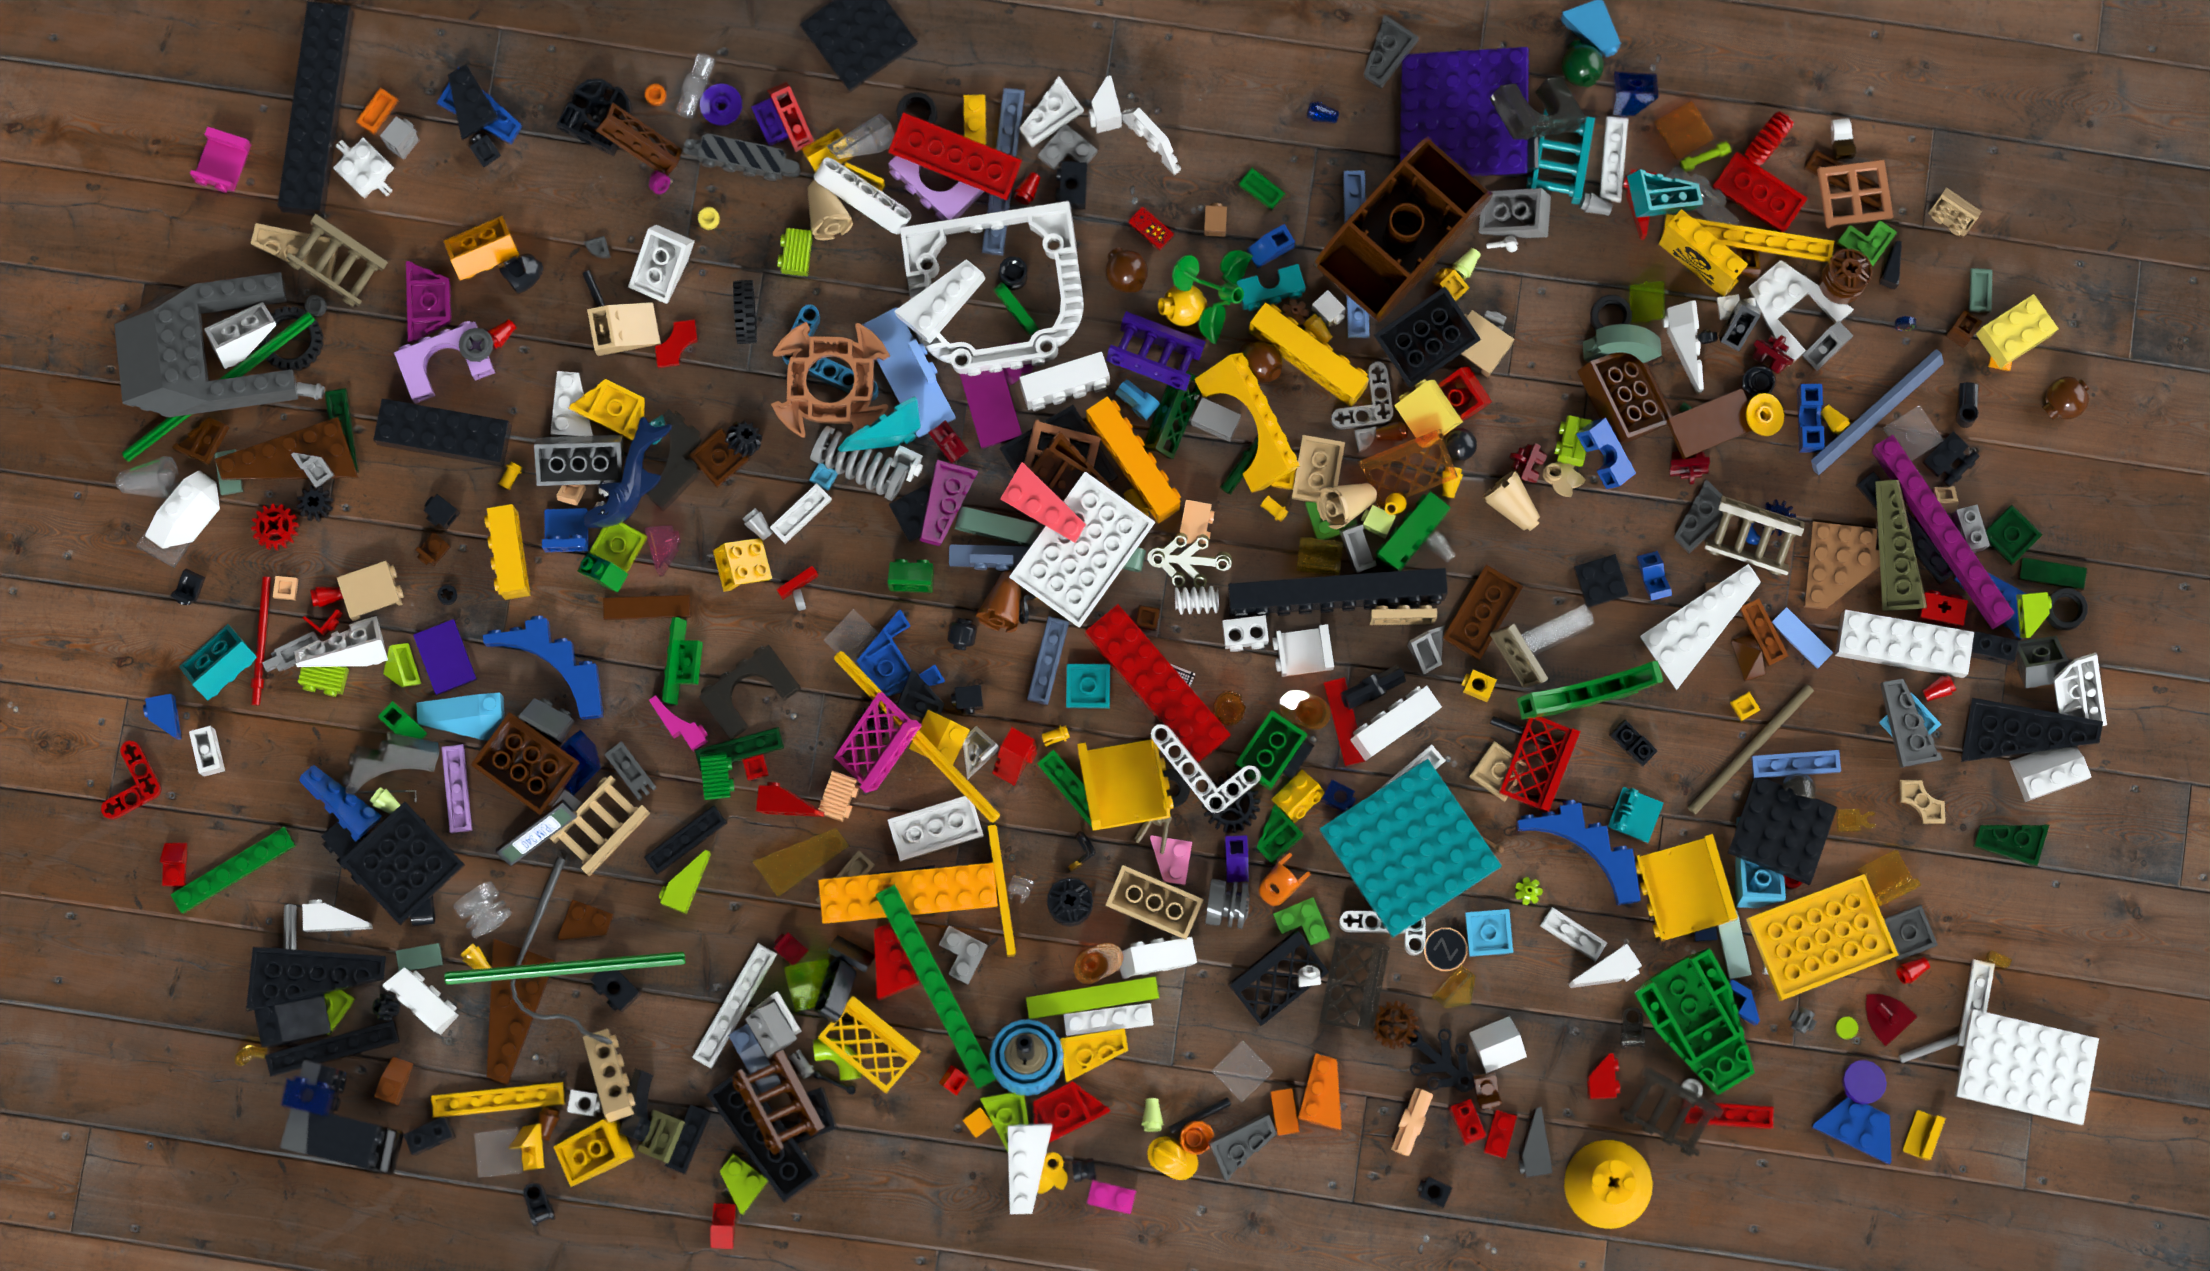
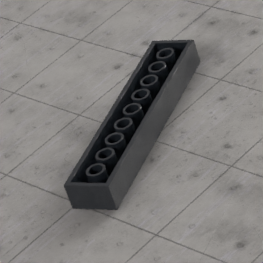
M307 1L277 205L282 213L310 216L317 214L320 217L325 215L354 15L348 5Z
M1446 568L1230 583L1228 584L1227 593L1229 617L1234 616V619L1246 618L1247 615H1266V617H1269L1271 613H1277L1278 616H1288L1290 612L1298 611L1300 615L1311 614L1312 610H1321V613L1334 612L1333 609L1340 608L1345 612L1354 611L1355 607H1364V610H1372L1376 606L1381 605L1388 606V608H1397L1398 604H1407V606L1415 607L1419 606L1422 602H1428V605H1439L1441 601H1445L1448 590Z

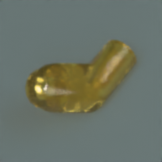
M247 1045L236 1054L235 1063L238 1066H244L254 1057L266 1059L265 1055H267L268 1049Z

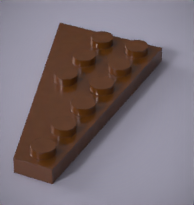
M493 938L492 968L515 966L521 948ZM527 951L521 965L555 963L556 961ZM550 976L516 979L517 997L525 1008L534 1013L537 1012ZM511 979L491 981L487 1077L509 1085L534 1017L522 1011L514 1001L510 985Z

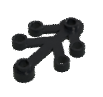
M1442 1029L1438 1033L1442 1056L1422 1040V1035L1419 1031H1413L1418 1040L1417 1042H1411L1410 1045L1406 1043V1045L1411 1048L1417 1047L1435 1062V1064L1423 1065L1413 1063L1410 1067V1073L1413 1076H1420L1423 1073L1447 1072L1453 1078L1438 1079L1437 1077H1431L1427 1081V1087L1430 1090H1437L1442 1087L1455 1086L1461 1092H1468L1474 1088V1075L1468 1071L1466 1054L1468 1053V1046L1466 1044L1459 1043L1455 1047V1053L1458 1055L1459 1062L1458 1070L1451 1062L1449 1042L1451 1032L1448 1029ZM1442 1032L1448 1033L1449 1037L1447 1040L1441 1038ZM1459 1046L1465 1047L1466 1051L1464 1054L1458 1052ZM1415 1065L1421 1068L1418 1074L1413 1072V1066ZM1462 1077L1468 1078L1469 1083L1467 1085L1461 1083ZM1431 1080H1436L1438 1082L1436 1088H1432L1430 1086Z

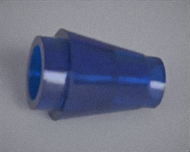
M1311 101L1306 118L1311 119L1313 122L1336 124L1339 111L1318 101L1316 103Z

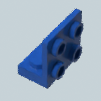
M587 508L546 509L544 511L545 539H542V548L545 553L588 551V528L584 524V517L588 512Z

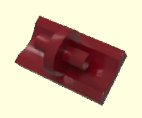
M1783 335L1778 337V339L1773 336L1769 338L1768 341L1774 344L1773 346L1763 339L1761 341L1756 340L1754 343L1756 349L1752 358L1764 363L1768 355H1770L1774 359L1769 368L1774 372L1781 373L1787 365H1792L1794 362L1793 358L1780 351L1781 349L1787 352L1790 348L1784 344L1786 337Z
M946 420L928 432L951 464L969 452Z
M1536 443L1533 445L1527 444L1525 449L1519 448L1517 454L1510 453L1509 458L1514 461L1512 468L1516 469L1522 482L1536 483L1539 472L1532 469L1533 464L1543 465L1546 460L1547 454L1540 450L1541 446Z
M1679 451L1673 452L1669 475L1670 477L1680 476V479H1688L1689 485L1694 484L1695 478H1700L1702 474L1709 472L1710 458L1705 456L1704 451L1692 455L1690 459H1682Z

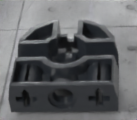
M588 79L576 87L572 101L568 102L556 127L558 130L614 157L619 148L617 144L599 132L595 136L588 130L582 129V127L586 123L591 128L596 129L597 125L606 116L608 108L612 103L632 115V105L622 88L614 87L603 79ZM607 89L614 92L608 101L603 97ZM578 98L587 102L586 108L582 109L575 106ZM587 115H591L593 121L589 120Z

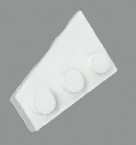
M557 371L551 436H593L590 420L568 409L572 403L584 396L579 373Z

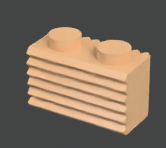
M832 771L818 808L824 812V816L841 822L844 821V818H849L853 806H850L852 797H857L860 786L857 785L858 780Z

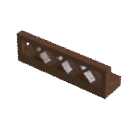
M614 103L609 106L606 116L596 128L597 132L654 170L663 172L667 176L678 165L683 149ZM613 112H614L615 114H617V115L620 117L621 120H619V119H617L616 117H614V116L612 115ZM631 125L635 126L639 132L635 131ZM649 137L653 138L656 144L653 143ZM667 149L674 152L675 155L673 156L670 153H668Z

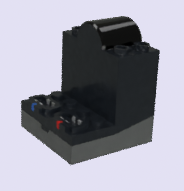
M303 1061L280 1148L388 1175L394 1174L404 1133L376 1124L335 1115L334 1111H338L341 1099L338 1097L344 1091L347 1072Z

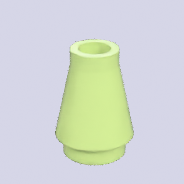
M1470 248L1467 253L1453 263L1452 269H1455L1463 280L1469 278L1481 254L1476 249Z
M381 787L370 799L374 807L389 814H392L400 806L390 792Z
M1148 1098L1146 1099L1142 1126H1144V1131L1147 1132L1161 1131V1126L1164 1124L1159 1107V1099Z

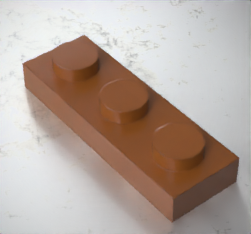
M1760 599L1742 606L1739 610L1751 634L1762 650V655L1767 665L1771 666L1787 658L1789 655Z

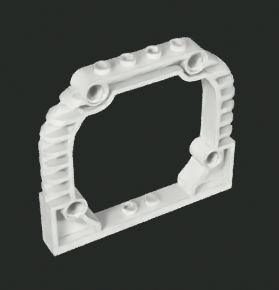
M1069 201L900 228L910 299L930 286L931 279L937 276L939 265L936 258L941 249L946 245V235L968 231L979 233L986 228L999 230L1006 225L1029 222L1030 229L1043 238V248L1046 255L1056 261L1061 306L1060 314L1052 328L1037 331L1032 335L1029 342L975 350L972 345L966 342L949 343L940 333L929 344L916 333L920 343H923L925 349L931 355L943 362L951 363L957 373L968 374L969 376H976L981 374V371L988 370L992 373L1000 372L1002 368L1007 367L1020 369L1026 364L1040 366L1045 364L1046 361L1056 358L1058 347L1065 344L1077 330L1084 309L1078 254ZM1053 242L1060 244L1055 250L1049 249L1050 244ZM925 263H933V266L930 269H922ZM1045 344L1052 345V349L1049 352L1041 350ZM965 357L967 362L964 365H958L957 361L959 358Z

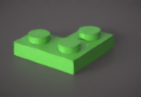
M1880 220L1868 237L1849 225L1837 244L1844 249H1854L1862 252L1869 259L1873 267L1897 232Z
M1313 897L1273 914L1281 935L1302 927L1309 946L1330 938Z

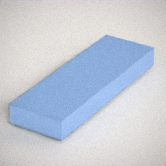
M1787 607L1772 621L1773 626L1817 669L1833 654Z

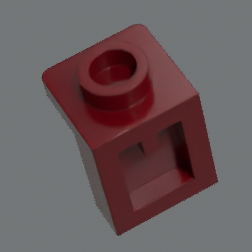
M789 932L785 935L782 933L774 942L776 946L773 949L793 967L809 952Z

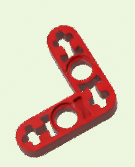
M134 741L124 742L120 752L136 785L103 802L101 813L104 817L111 820L118 819L157 798L161 793V785L141 746ZM129 746L136 747L134 754L139 760L134 761L130 754H126L129 751ZM145 764L147 768L146 773L138 776L135 772L136 766ZM148 778L149 783L156 786L153 789L154 793L146 792L145 790L148 789V786L144 781L140 783V780ZM130 793H134L137 796V801L133 805H128L125 800L126 796ZM118 799H120L125 809L123 810L119 806L114 809L115 814L107 813L109 805H119Z

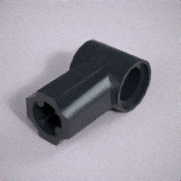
M1972 382L1959 384L1956 422L1963 428L1971 427L1978 418V384ZM1962 413H1970L1972 419H1965Z

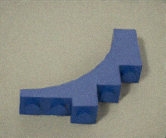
M532 616L530 620L525 621L526 629L524 630L522 627L510 628L509 632L491 630L488 631V634L483 635V643L486 647L505 646L522 649L550 663L562 674L569 684L577 702L580 718L582 720L604 718L598 666L596 663L592 664V661H582L576 666L574 644L572 641H568L567 638L555 639V643H552L550 625L547 618Z
M1575 800L1562 802L1563 805L1558 807L1559 815H1555V812L1542 813L1543 817L1534 818L1533 814L1521 816V820L1516 822L1517 831L1552 833L1568 839L1585 850L1604 871L1613 889L1616 905L1638 903L1641 901L1633 848L1627 849V846L1614 847V851H1611L1607 826H1601V823L1589 824L1588 828H1585L1582 803H1576Z

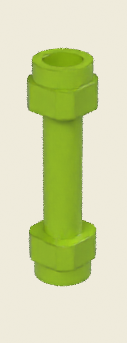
M1727 141L1718 143L1714 149L1693 158L1688 156L1679 161L1681 169L1684 173L1689 172L1700 163L1717 156H1726L1731 153V148Z

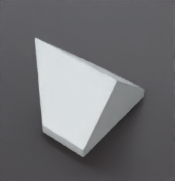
M977 726L968 733L963 743L967 779L999 751V746Z

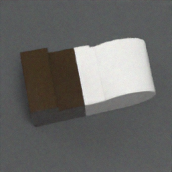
M1850 119L1831 120V141L1834 160L1853 159L1857 152L1853 142Z

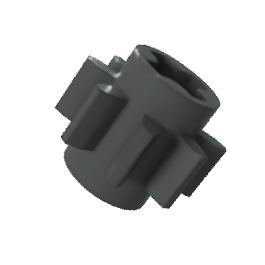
M1800 1007L1798 1011L1792 1010L1788 1020L1792 1021L1790 1027L1803 1034L1807 1030L1813 1031L1817 1023L1813 1019L1815 1014L1803 1007Z

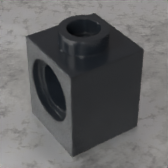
M1428 1176L1426 1181L1421 1180L1417 1191L1420 1192L1418 1198L1437 1207L1444 1208L1453 1188ZM1431 1185L1437 1186L1439 1189V1195L1436 1198L1428 1195L1427 1190Z

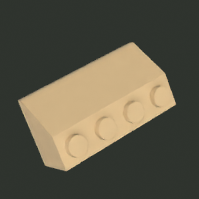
M1122 865L1105 906L1187 940L1203 899Z

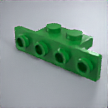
M672 617L669 627L670 638L667 647V664L664 671V688L662 690V701L670 705H678L680 684L698 685L703 642L685 640L687 621L678 617Z

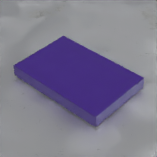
M454 619L413 635L436 695L477 680Z

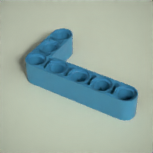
M813 305L804 306L800 310L791 330L807 321L810 328L808 335L813 337L820 323L818 309ZM809 312L816 315L811 321L804 319L805 315ZM786 355L782 356L783 361L788 365L790 359ZM828 358L819 359L816 361V365L808 371V375L847 393H850L853 388V384L845 385L843 383L847 377L854 378L853 370ZM834 368L836 372L833 376L829 377L824 374L825 370ZM875 381L871 401H874L879 394L878 386Z

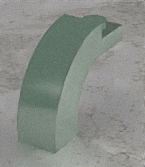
M1618 324L1602 327L1596 330L1595 337L1583 342L1584 360L1590 362L1608 354L1623 352L1632 354L1641 362L1646 363L1662 356L1661 339L1654 332L1641 326Z

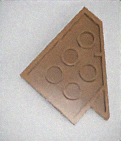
M1812 522L1804 599L1805 608L1826 610L1880 567L1879 550H1876L1877 529Z

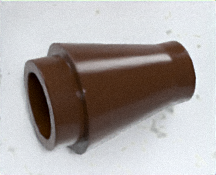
M1398 420L1376 428L1377 440L1403 441V439H1407L1406 422Z
M543 1106L542 1111H539L538 1124H541L542 1140H550L551 1134L560 1119L559 1110Z

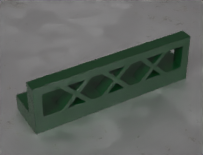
M1187 371L1186 373L1191 375L1190 380L1195 382L1194 379L1197 376ZM1167 384L1144 441V448L1146 450L1156 451L1169 459H1174L1200 394L1197 384L1192 392H1189L1188 387L1184 391ZM1186 399L1187 407L1182 412L1180 405ZM1178 419L1179 427L1174 431L1172 425L1174 420ZM1167 439H1170L1171 442L1169 452L1163 449Z

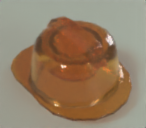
M1293 690L1286 693L1280 700L1279 707L1282 715L1293 723L1316 730L1326 726L1330 720V708L1318 695Z
M1102 943L1093 948L1082 950L1074 963L1075 977L1084 984H1092L1119 970L1123 963L1122 950L1113 943Z

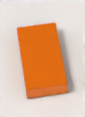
M380 88L356 123L375 135L399 100Z
M1292 1088L1271 1091L1277 1136L1298 1133L1299 1127Z

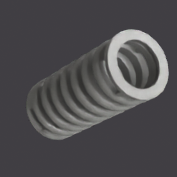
M827 425L815 443L810 460L818 464L825 462V466L828 469L835 467L837 474L845 472L847 479L855 478L856 483L859 485L866 482L868 490L876 488L878 495L885 494V498L893 501L906 479L909 466L899 462L884 484L893 459L888 457L882 469L874 478L883 454L878 452L864 473L867 461L873 449H866L862 458L853 469L860 450L852 451L844 463L846 452L839 451L833 458L837 444L842 437V432L837 431L831 443H828V438L830 434L834 433L835 429Z

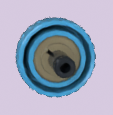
M1022 1019L1011 1022L997 1033L996 1038L992 1042L990 1049L992 1071L1001 1086L1011 1093L1026 1096L1040 1094L1048 1090L1050 1086H1053L1063 1068L1064 1058L1061 1042L1056 1033L1040 1021Z

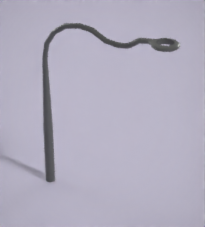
M557 857L515 966L521 965L566 861L563 858ZM511 979L510 985L513 999L525 1013L543 1020L555 1018L569 1020L575 1023L581 1033L605 1044H613L610 1039L586 1031L580 1022L571 1016L562 1014L544 1016L525 1008L517 997L516 979Z

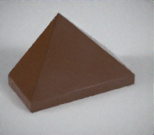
M1736 248V254L1748 264L1741 274L1756 281L1761 272L1758 251Z
M1749 634L1731 640L1744 682L1766 675L1762 650L1753 635Z

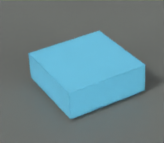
M822 463L818 464L809 481L814 484L817 483L822 489L829 491L838 474L833 468L828 469Z

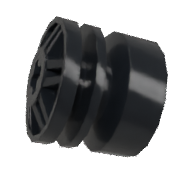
M1065 878L1059 880L1048 892L1047 905L1049 914L1055 922L1062 926L1074 927L1081 925L1092 913L1093 897L1091 890L1086 883L1079 879ZM1067 896H1070L1071 899H1076L1074 906L1064 904L1067 901Z

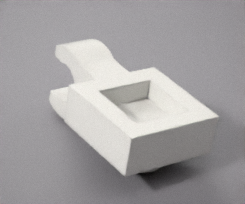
M1739 295L1717 297L1720 320L1730 317L1739 302ZM1755 298L1744 299V301L1756 307Z

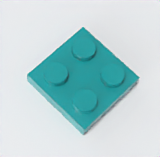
M1067 664L1066 708L1110 709V664Z

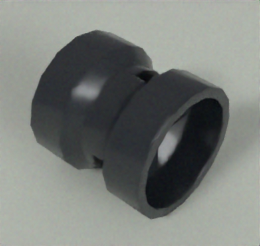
M1088 1158L1083 1162L1079 1160L1072 1161L1075 1183L1081 1182L1083 1179L1096 1180L1093 1158Z

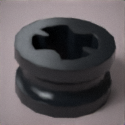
M443 585L437 594L439 601L444 605H452L458 596L456 589L451 585ZM443 591H453L454 595H451L452 599H442L441 595H444Z

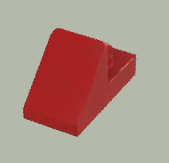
M165 843L160 857V863L163 864L162 886L184 887L186 886L187 843Z
M713 1203L712 1225H710L711 1248L733 1249L736 1204Z

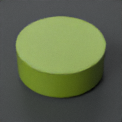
M1843 1017L1837 1021L1835 1031L1840 1038L1850 1039L1857 1034L1858 1024L1851 1017Z

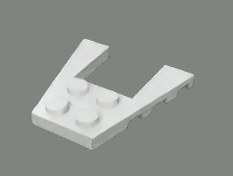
M1781 260L1748 288L1752 298H1755L1756 306L1759 308L1760 313H1762L1766 325L1776 339L1781 335L1786 337L1784 344L1790 348L1787 352L1781 349L1780 351L1793 358L1794 361L1804 354L1806 350L1778 319L1803 297L1809 294L1834 323L1841 322L1854 310L1847 304H1837L1828 300L1823 295L1819 285Z

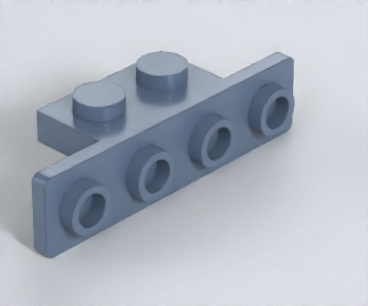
M951 544L949 546V566L974 567L976 570H987V567L1006 571L1009 568H1016L1030 547Z

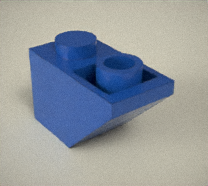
M1283 224L1261 237L1247 249V252L1253 256L1252 261L1259 268L1292 250L1295 246V241L1286 225Z

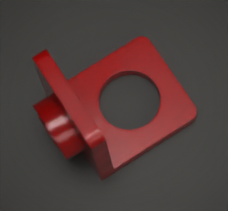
M336 609L321 628L307 617L303 616L302 618L325 637L329 631L332 632L338 626V620L343 613Z

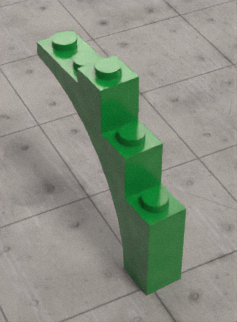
M1652 661L1602 678L1561 688L1532 692L1516 699L1521 718L1529 719L1558 715L1571 709L1590 707L1607 700L1622 699L1664 681L1658 661Z

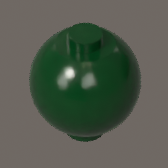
M1574 41L1567 46V52L1563 56L1561 68L1564 77L1571 84L1579 87H1591L1599 80L1603 73L1604 60L1601 53L1595 47L1583 44L1582 41Z

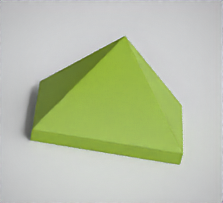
M409 643L389 646L388 660L385 663L383 674L401 687L421 684Z

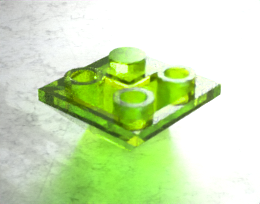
M829 959L784 967L795 1012L814 1008L830 964Z

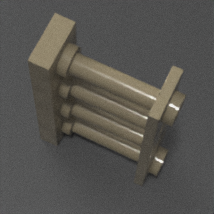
M315 214L310 221V224L313 225L312 232L296 256L290 253L287 255L288 264L298 271L300 268L342 295V300L352 307L357 305L359 307L362 301L357 296L373 272H377L378 269L383 271L388 262ZM325 233L331 237V243L314 268H311L302 261L318 237ZM343 245L349 249V255L333 279L330 280L320 273L336 249ZM361 257L367 261V267L352 290L348 292L340 287L339 284L355 260Z
M1721 496L1718 510H1721L1723 515L1714 540L1706 538L1704 549H1707L1713 555L1718 556L1722 554L1769 569L1775 575H1788L1789 565L1785 564L1784 561L1793 537L1796 535L1802 537L1805 522ZM1736 515L1742 517L1744 521L1735 546L1732 547L1723 544L1722 541L1731 517ZM1758 522L1763 524L1764 530L1754 554L1743 550L1752 523ZM1780 529L1784 531L1785 536L1776 560L1763 557L1772 531Z

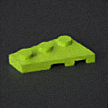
M1009 1093L980 1098L1008 1152V1125L1029 1124L1024 1095Z

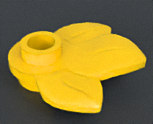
M1049 1152L1045 1155L1037 1190L1038 1194L1048 1192L1053 1185L1063 1190L1067 1184L1068 1177L1063 1169V1159L1058 1153ZM1050 1159H1055L1057 1165L1053 1168L1048 1165Z

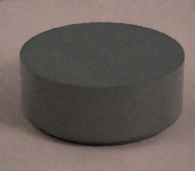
M312 295L305 301V310L313 317H321L327 310V303L323 297Z

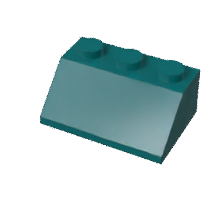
M227 624L182 663L179 668L191 684L209 700L216 696L225 685L232 682L241 671L251 666L257 656L232 627Z

